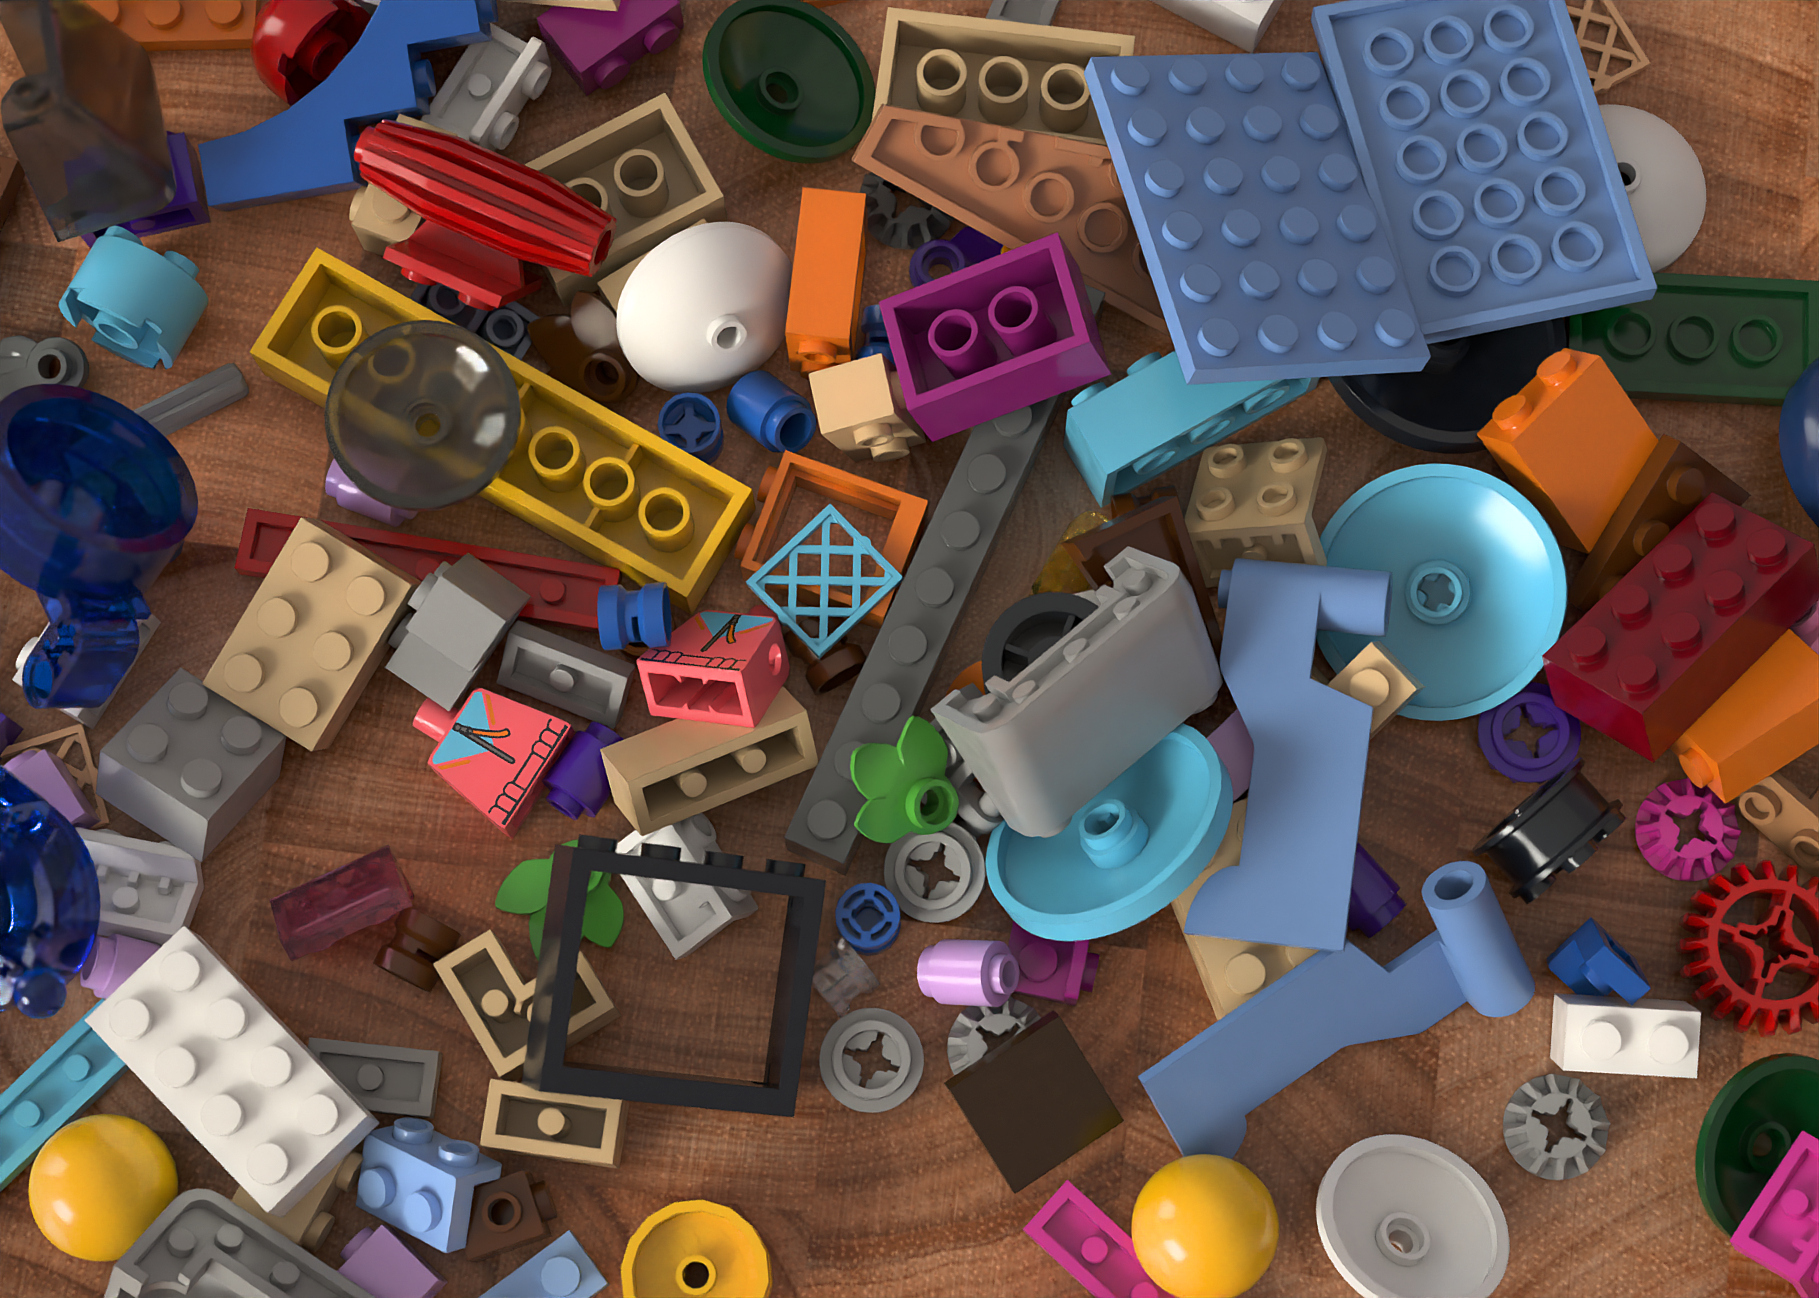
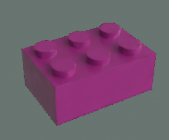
M1058 232L879 301L907 410L932 442L1111 375L1079 265Z

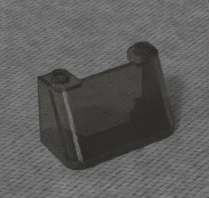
M0 0V21L26 75L15 81L2 98L0 108L3 128L57 242L162 210L176 195L177 183L155 71L144 47L84 0Z

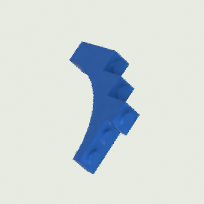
M381 0L356 45L326 80L288 110L244 132L198 144L208 206L227 212L356 190L362 185L368 187V182L360 176V163L354 160L355 147L361 135L359 126L381 123L384 119L397 120L399 113L408 117L430 114L428 97L435 96L436 94L435 78L430 61L428 59L422 60L421 53L492 41L490 23L498 22L496 0Z

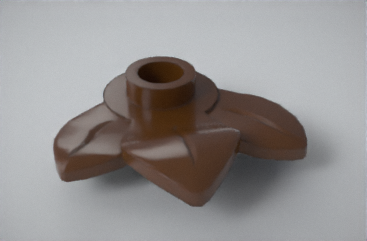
M579 290L573 297L571 315L551 314L540 317L529 323L527 330L537 351L551 367L546 375L591 400L617 403L626 399L634 392L639 383L640 375L631 366L619 344L616 328L617 314L602 298L594 293ZM604 361L610 362L616 368L619 374L618 379L610 378L604 372Z

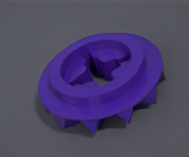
M1530 682L1515 696L1493 709L1482 712L1478 718L1477 746L1482 749L1489 762L1490 769L1499 771L1510 778L1513 783L1541 784L1551 779L1574 760L1580 746L1581 727L1579 719L1555 706L1550 686L1541 683ZM1521 708L1524 718H1528L1531 727L1537 728L1542 726L1543 729L1553 727L1552 731H1548L1546 735L1536 741L1535 758H1533L1531 750L1528 751L1524 741L1504 740L1505 737H1508L1510 733L1516 731L1520 726Z

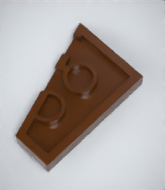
M1663 434L1569 586L1568 603L1586 614L1711 492L1739 506L1751 494L1684 443Z
M1177 496L1157 498L1061 543L1094 591H1097L1103 585L1113 588L1114 582L1104 566L1128 546L1175 563L1181 569L1193 589L1220 667L1223 638Z

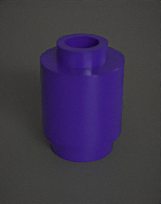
M592 721L585 731L578 730L542 780L543 784L550 790L545 798L546 801L556 810L573 820H578L582 813L594 818L612 794L600 749L624 739L611 729L595 721Z
M1359 842L1357 843L1347 926L1352 931L1359 928L1369 939L1386 926L1407 903L1397 894L1401 887Z

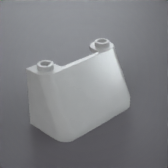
M1129 546L1126 547L1104 566L1114 582V586L1112 588L1103 585L1094 592L1102 605L1015 678L1008 682L994 675L985 683L990 693L972 700H966L960 691L954 689L930 709L1008 826L1024 836H1040L1042 838L1052 837L1060 833L1070 824L1072 815L1189 716L1207 709L1218 696L1217 691L1223 683V676L1193 589L1181 569L1175 563Z
M198 1188L185 1191L176 1197L113 1267L104 1298H376L223 1195L209 1189Z

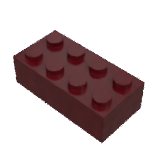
M1711 492L1542 655L1554 705L1654 763L1819 600V567L1815 544Z

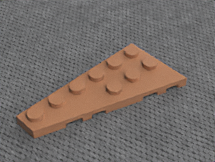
M881 104L851 159L854 163L1012 250L1058 232L1079 265L1084 284L1105 292V302L1171 338L1107 145Z

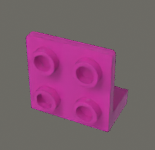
M1804 1131L1800 1133L1729 1240L1735 1250L1791 1282L1801 1298H1819V1140Z

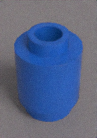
M764 370L750 372L738 380L730 391L726 406L730 421L769 451L784 453L787 450L795 453L803 449L812 439L816 429V418L810 403L771 373Z

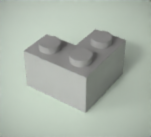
M470 553L464 555L454 565L443 561L434 574L430 572L424 578L410 598L408 605L417 611L415 614L409 612L389 639L388 644L395 648L396 651L385 668L447 711H450L464 696L531 596Z

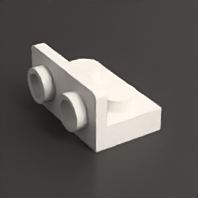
M702 813L642 837L637 830H634L617 845V852L640 855L642 842L682 848L681 861L703 863L705 851L723 853L715 841L716 832L713 825ZM620 874L675 960L687 957L733 921L746 918L758 910L756 902L750 895L751 891Z

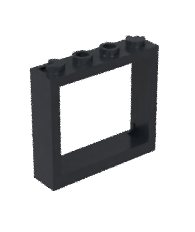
M579 834L577 847L555 844L521 1084L536 1091L794 1117L826 880L805 877L806 864L767 859L765 871L743 869L744 856L705 851L703 863L681 861L682 848L642 842L640 855L617 852L618 839ZM590 871L789 896L763 1082L564 1061Z

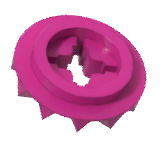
M1689 778L1664 782L1654 789L1642 802L1635 821L1636 841L1645 860L1659 873L1679 881L1703 880L1722 870L1735 856L1734 852L1742 831L1737 824L1735 805L1730 802L1725 804L1707 785L1699 788ZM1701 809L1702 812L1699 816L1701 820L1698 824V829L1701 833L1705 834L1704 838L1707 840L1701 841L1700 839L1693 838L1676 851L1674 848L1679 841L1677 837L1680 833V828L1673 823L1671 817L1676 816L1684 820L1691 813Z

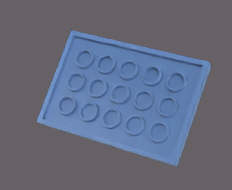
M1347 0L1313 7L1311 23L1330 87L1347 130L1368 195L1376 207L1426 344L1653 298L1657 285L1565 0Z
M1318 52L1105 56L1090 58L1084 71V76L1187 385L1422 371L1431 355L1376 207L1368 195L1347 130Z

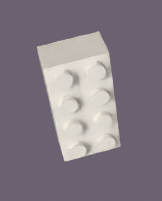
M185 925L85 1019L87 1024L269 1214L283 1218L380 1123L210 945Z

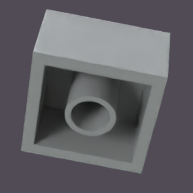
M180 668L100 750L96 794L200 862H203L279 778L286 735L202 684L203 681Z

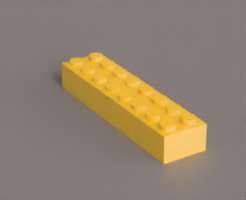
M318 247L310 256L249 352L267 377L600 564L619 569L622 576L641 587L646 583L666 582L670 602L693 615L740 537L745 524L749 522L756 510L752 488Z

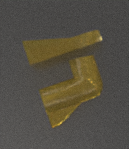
M1086 511L1076 516L1069 523L1033 583L1028 597L1039 593L1062 592L1065 585L1076 593L1088 590L1090 584L1061 543L1109 521L1105 515L1097 511Z

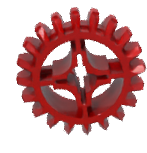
M1771 860L1759 862L1754 875L1745 863H1738L1731 868V881L1721 873H1717L1708 879L1712 895L1699 890L1691 896L1690 902L1700 914L1686 913L1680 917L1679 925L1684 930L1695 934V937L1684 938L1676 942L1677 952L1694 955L1695 962L1680 968V975L1682 978H1691L1699 974L1704 985L1696 988L1691 993L1692 999L1695 1002H1699L1713 995L1717 1002L1711 1009L1710 1017L1715 1021L1723 1019L1731 1010L1735 1011L1733 1029L1738 1033L1748 1031L1755 1018L1757 1030L1763 1038L1775 1035L1778 1021L1788 1035L1802 1030V1017L1811 1024L1819 1022V899L1815 896L1819 891V878L1813 876L1802 886L1797 885L1799 871L1796 865L1789 864L1784 867L1777 879L1775 867ZM1750 898L1770 900L1767 910L1760 914L1756 925L1739 922L1732 926L1722 922L1728 909L1737 901ZM1794 914L1806 927L1813 948L1800 942L1794 935L1792 929ZM1765 935L1770 938L1768 948L1777 952L1776 957L1766 962L1762 959L1764 949L1754 944L1756 940ZM1718 942L1720 943L1719 949L1733 955L1739 963L1741 973L1738 985L1728 975L1721 962ZM1777 971L1786 972L1791 975L1798 971L1809 974L1807 982L1794 997L1784 1000L1762 998L1765 987L1773 983Z

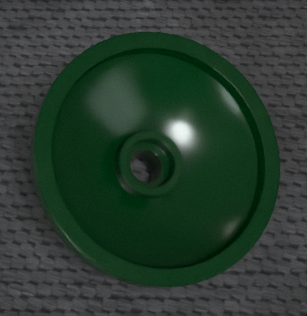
M739 0L725 9L713 23L703 47L702 64L705 82L710 96L721 115L746 141L776 158L795 163L815 164L841 157L849 152L865 135L872 122L876 96L873 76L856 42L833 18L801 0Z
M1781 1053L1756 1060L1741 1069L1723 1086L1706 1113L1696 1147V1182L1702 1204L1708 1216L1718 1229L1730 1239L1800 1133L1804 1131L1819 1140L1818 1059L1796 1053Z

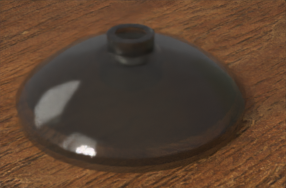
M432 320L409 321L376 332L355 347L345 358L333 377L328 390L324 413L325 430L330 450L337 464L353 485L364 494L384 505L397 509L434 511L460 504L474 497L498 477L507 465L518 441L521 426V403L515 380L507 364L500 354L483 338L463 327L447 322ZM434 419L441 423L440 429L435 435L424 437L419 434V428L423 422Z

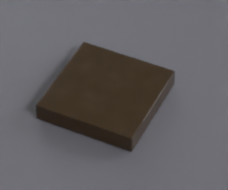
M1054 1010L944 1082L1014 1194L1124 1121L1063 1020Z

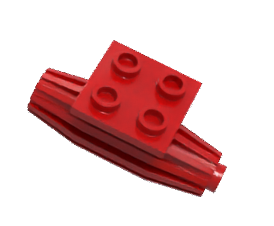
M384 119L375 128L371 126L366 127L356 144L354 160L360 163L361 178L426 219L408 239L386 246L383 259L402 266L401 274L414 282L429 286L441 283L459 291L458 299L471 307L492 311L495 307L500 308L539 290L544 277L523 269L522 260L593 277L595 272L597 273L600 270L612 246L617 228L616 218L553 177L458 136Z

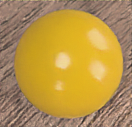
M99 1114L75 1120L62 1127L47 1140L33 1163L28 1194L36 1224L53 1245L79 1259L105 1262L119 1260L168 1205L178 1197L179 1183L172 1154L164 1141L153 1130L143 1123L126 1116Z
M1196 1154L1176 1159L1150 1177L1136 1200L1132 1214L1131 1232L1134 1250L1143 1269L1158 1286L1169 1294L1178 1298H1235L1252 1288L1268 1270L1277 1249L1279 1221L1275 1204L1268 1189L1251 1170L1239 1162L1223 1156Z

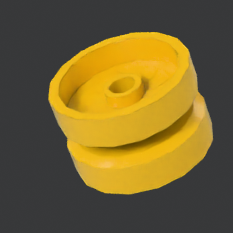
M703 1199L674 1202L648 1216L629 1239L621 1265L623 1298H770L773 1287L771 1255L758 1231L730 1207ZM698 1262V1264L706 1265L708 1268L709 1279L703 1287L694 1289L686 1284L690 1278L686 1268L688 1265Z

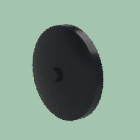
M1561 317L1427 344L1431 357L1422 371L1330 376L1328 378L1345 404L1359 418L1373 429L1398 443L1415 449L1442 454L1479 452L1487 448L1477 433L1492 419L1495 408L1505 399L1517 395L1537 375L1539 365L1546 358L1560 352L1563 348H1567L1564 320Z

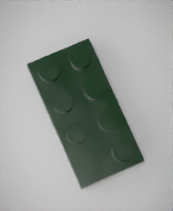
M1652 272L1657 285V290L1652 299L1565 317L1567 348L1601 356L1630 399L1783 406L1789 389L1796 384L1808 365L1819 357V281Z

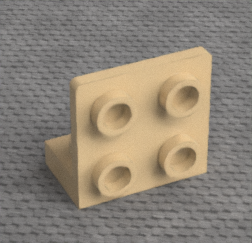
M1322 437L1289 438L1281 441L1238 445L1225 444L1208 447L1203 451L1184 520L1206 588L1219 587L1221 571L1232 570L1236 558L1327 565V559L1312 518V511L1327 453V447Z

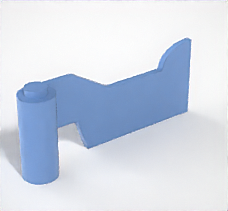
M1236 558L1232 570L1221 571L1218 587V607L1227 610L1220 655V670L1252 738L1254 755L1239 866L1225 867L1215 872L1204 882L1190 906L1184 928L1186 935L1344 953L1374 709L1370 705L1311 679L1317 630L1386 637L1392 603V572Z
M1457 861L1435 870L1426 879L1422 887V897L1437 930L1385 966L1380 965L1346 938L1344 953L1318 951L1139 1075V1080L1182 1156L1212 1154L1232 1159L1245 1137L1247 1128L1245 1115L1345 1046L1419 1034L1465 1002H1468L1479 1013L1488 1017L1512 1015L1528 1004L1535 992V982L1483 868L1474 862Z

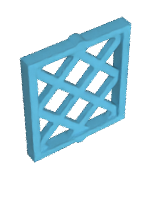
M829 504L746 581V585L778 616L780 624L788 626L820 659L903 581V576L871 545V541L867 536H862ZM830 524H839L853 538V546L830 545ZM822 526V545H801ZM798 554L821 555V576H797ZM830 555H853V577L829 576ZM861 555H870L885 570V576L861 577ZM789 556V576L769 575ZM765 585H789L788 607H779L765 592ZM797 585H821L820 607H796ZM829 586H852V608L828 607ZM861 586H882L860 607ZM796 616H820L819 638H810L796 624ZM828 617H849L828 637Z

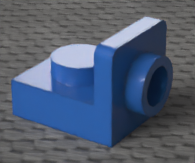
M1592 917L1549 955L1546 960L1549 969L1577 995L1607 996L1615 990L1632 1006L1651 989L1636 958Z

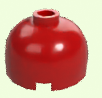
M270 0L259 11L252 36L250 53L259 79L280 99L293 106L327 79L359 41L372 18L371 15L353 0Z

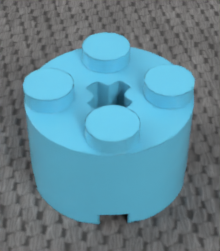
M112 225L109 226L104 236L97 238L59 301V309L75 328L81 319H84L88 324L97 329L91 340L109 352L137 365L152 369L162 359L165 369L172 367L209 301L207 294L195 280L199 273V268L191 260L173 251H166L164 256L143 246L142 241L130 231Z

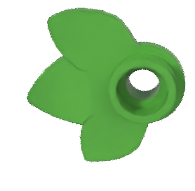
M911 716L903 728L896 747L887 743H867L856 748L851 755L850 770L852 780L858 791L868 799L857 814L854 826L865 837L875 842L894 843L910 831L920 835L936 833L949 826L957 814L959 806L958 795L950 780L944 775L948 750L941 735L927 720L918 716ZM926 792L927 802L924 808L920 810V802Z
M578 840L568 841L562 845L577 847ZM554 852L549 859H531L521 862L503 881L495 901L496 908L504 912L530 916L528 923L530 942L538 961ZM591 871L581 941L586 936L591 942L601 947L611 948L616 942L624 923L623 904L609 886L612 873Z

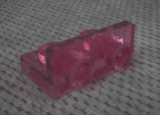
M386 845L280 894L269 901L280 942L292 962L309 953L326 950L337 940L369 925H377L388 921L397 912L412 906L411 901L414 898V894L390 846Z

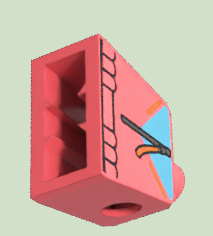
M755 605L746 614L715 610L701 611L672 632L669 647L650 648L636 661L650 715L755 728L789 676L790 665L781 631L782 624H780L778 616L765 605Z
M476 687L471 692L460 710L453 707L450 711H447L428 697L419 708L413 720V727L439 742L427 762L433 771L511 839L514 838L545 790L546 786L542 782L543 778L576 733L572 725L562 719Z

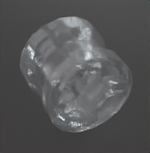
M841 935L830 942L829 952L820 960H815L812 986L839 1018L850 1011L851 1001L860 993L871 994L881 986L866 963Z

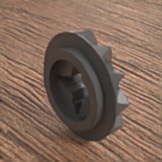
M873 172L865 174L860 193H866L868 231L878 241L897 249H918L924 243L942 237L951 226L954 217L919 198V202L925 205V208L922 206L917 208L910 205L906 208L905 212H900L897 219H894L896 217L897 198L890 190L893 192L898 190L903 193L907 191Z

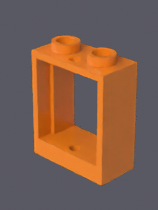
M806 187L802 189L785 336L790 371L800 372V376L807 380H810L809 373L851 362L855 358L869 238L866 193Z
M785 450L778 468L771 465L768 466L757 495V501L764 503L756 525L745 524L735 550L734 558L742 561L740 568L744 582L769 560L797 487L893 520L881 555L904 579L929 518L928 500ZM877 563L872 577H884L885 570ZM775 568L769 575L789 576V572ZM902 582L859 623L880 630ZM765 585V589L788 597L789 585ZM797 585V600L814 607H820L821 585ZM869 586L864 599L860 598V607L882 586ZM829 587L828 607L852 608V595Z

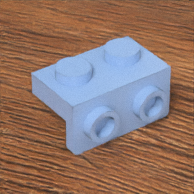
M412 1117L400 1118L395 1120L393 1126L372 1130L364 1139L362 1154L364 1159L360 1169L356 1206L444 1253L465 1248L474 1185L499 1179L502 1164L479 1153V1147L471 1142L453 1140L433 1130V1124L423 1119Z

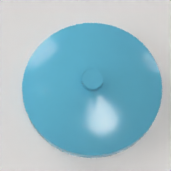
M1423 464L1395 470L1380 476L1355 492L1332 516L1320 536V542L1327 559L1326 566L1392 572V603L1386 637L1317 630L1316 639L1326 660L1337 675L1370 642L1381 641L1425 686L1397 715L1419 720L1445 721L1470 717L1493 709L1515 696L1537 676L1544 667L1542 655L1560 638L1568 605V581L1565 562L1558 541L1548 522L1524 495L1499 478L1485 472L1452 464Z
M1181 723L1073 814L1070 824L1060 833L1048 838L1024 836L1010 828L1005 820L993 829L987 847L986 874L994 896L1021 928L1039 937L1057 941H1080L1099 938L1119 932L1147 919L1187 889L1202 873L1219 848L1226 833L1233 807V788L1228 769L1211 743L1200 732Z

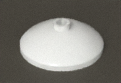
M1598 105L1619 171L1626 173L1631 180V184L1625 186L1651 270L1652 272L1660 273L1683 255L1694 240L1702 224L1706 207V184L1702 167L1696 154L1684 137L1659 117L1629 106Z
M705 223L688 228L669 237L650 251L638 264L622 291L617 309L616 328L619 344L624 355L642 378L654 386L675 393H704L722 389L736 383L744 375L762 366L786 337L785 329L793 272L790 260L770 236L759 229L741 223Z
M1393 1134L1374 1136L1361 1140L1344 1150L1332 1163L1322 1179L1316 1200V1218L1323 1246L1343 1278L1365 1298H1488L1499 1285L1505 1274L1510 1249L1505 1216L1487 1183L1469 1164L1451 1151L1433 1142L1413 1136ZM1391 1243L1396 1244L1402 1252L1397 1250Z

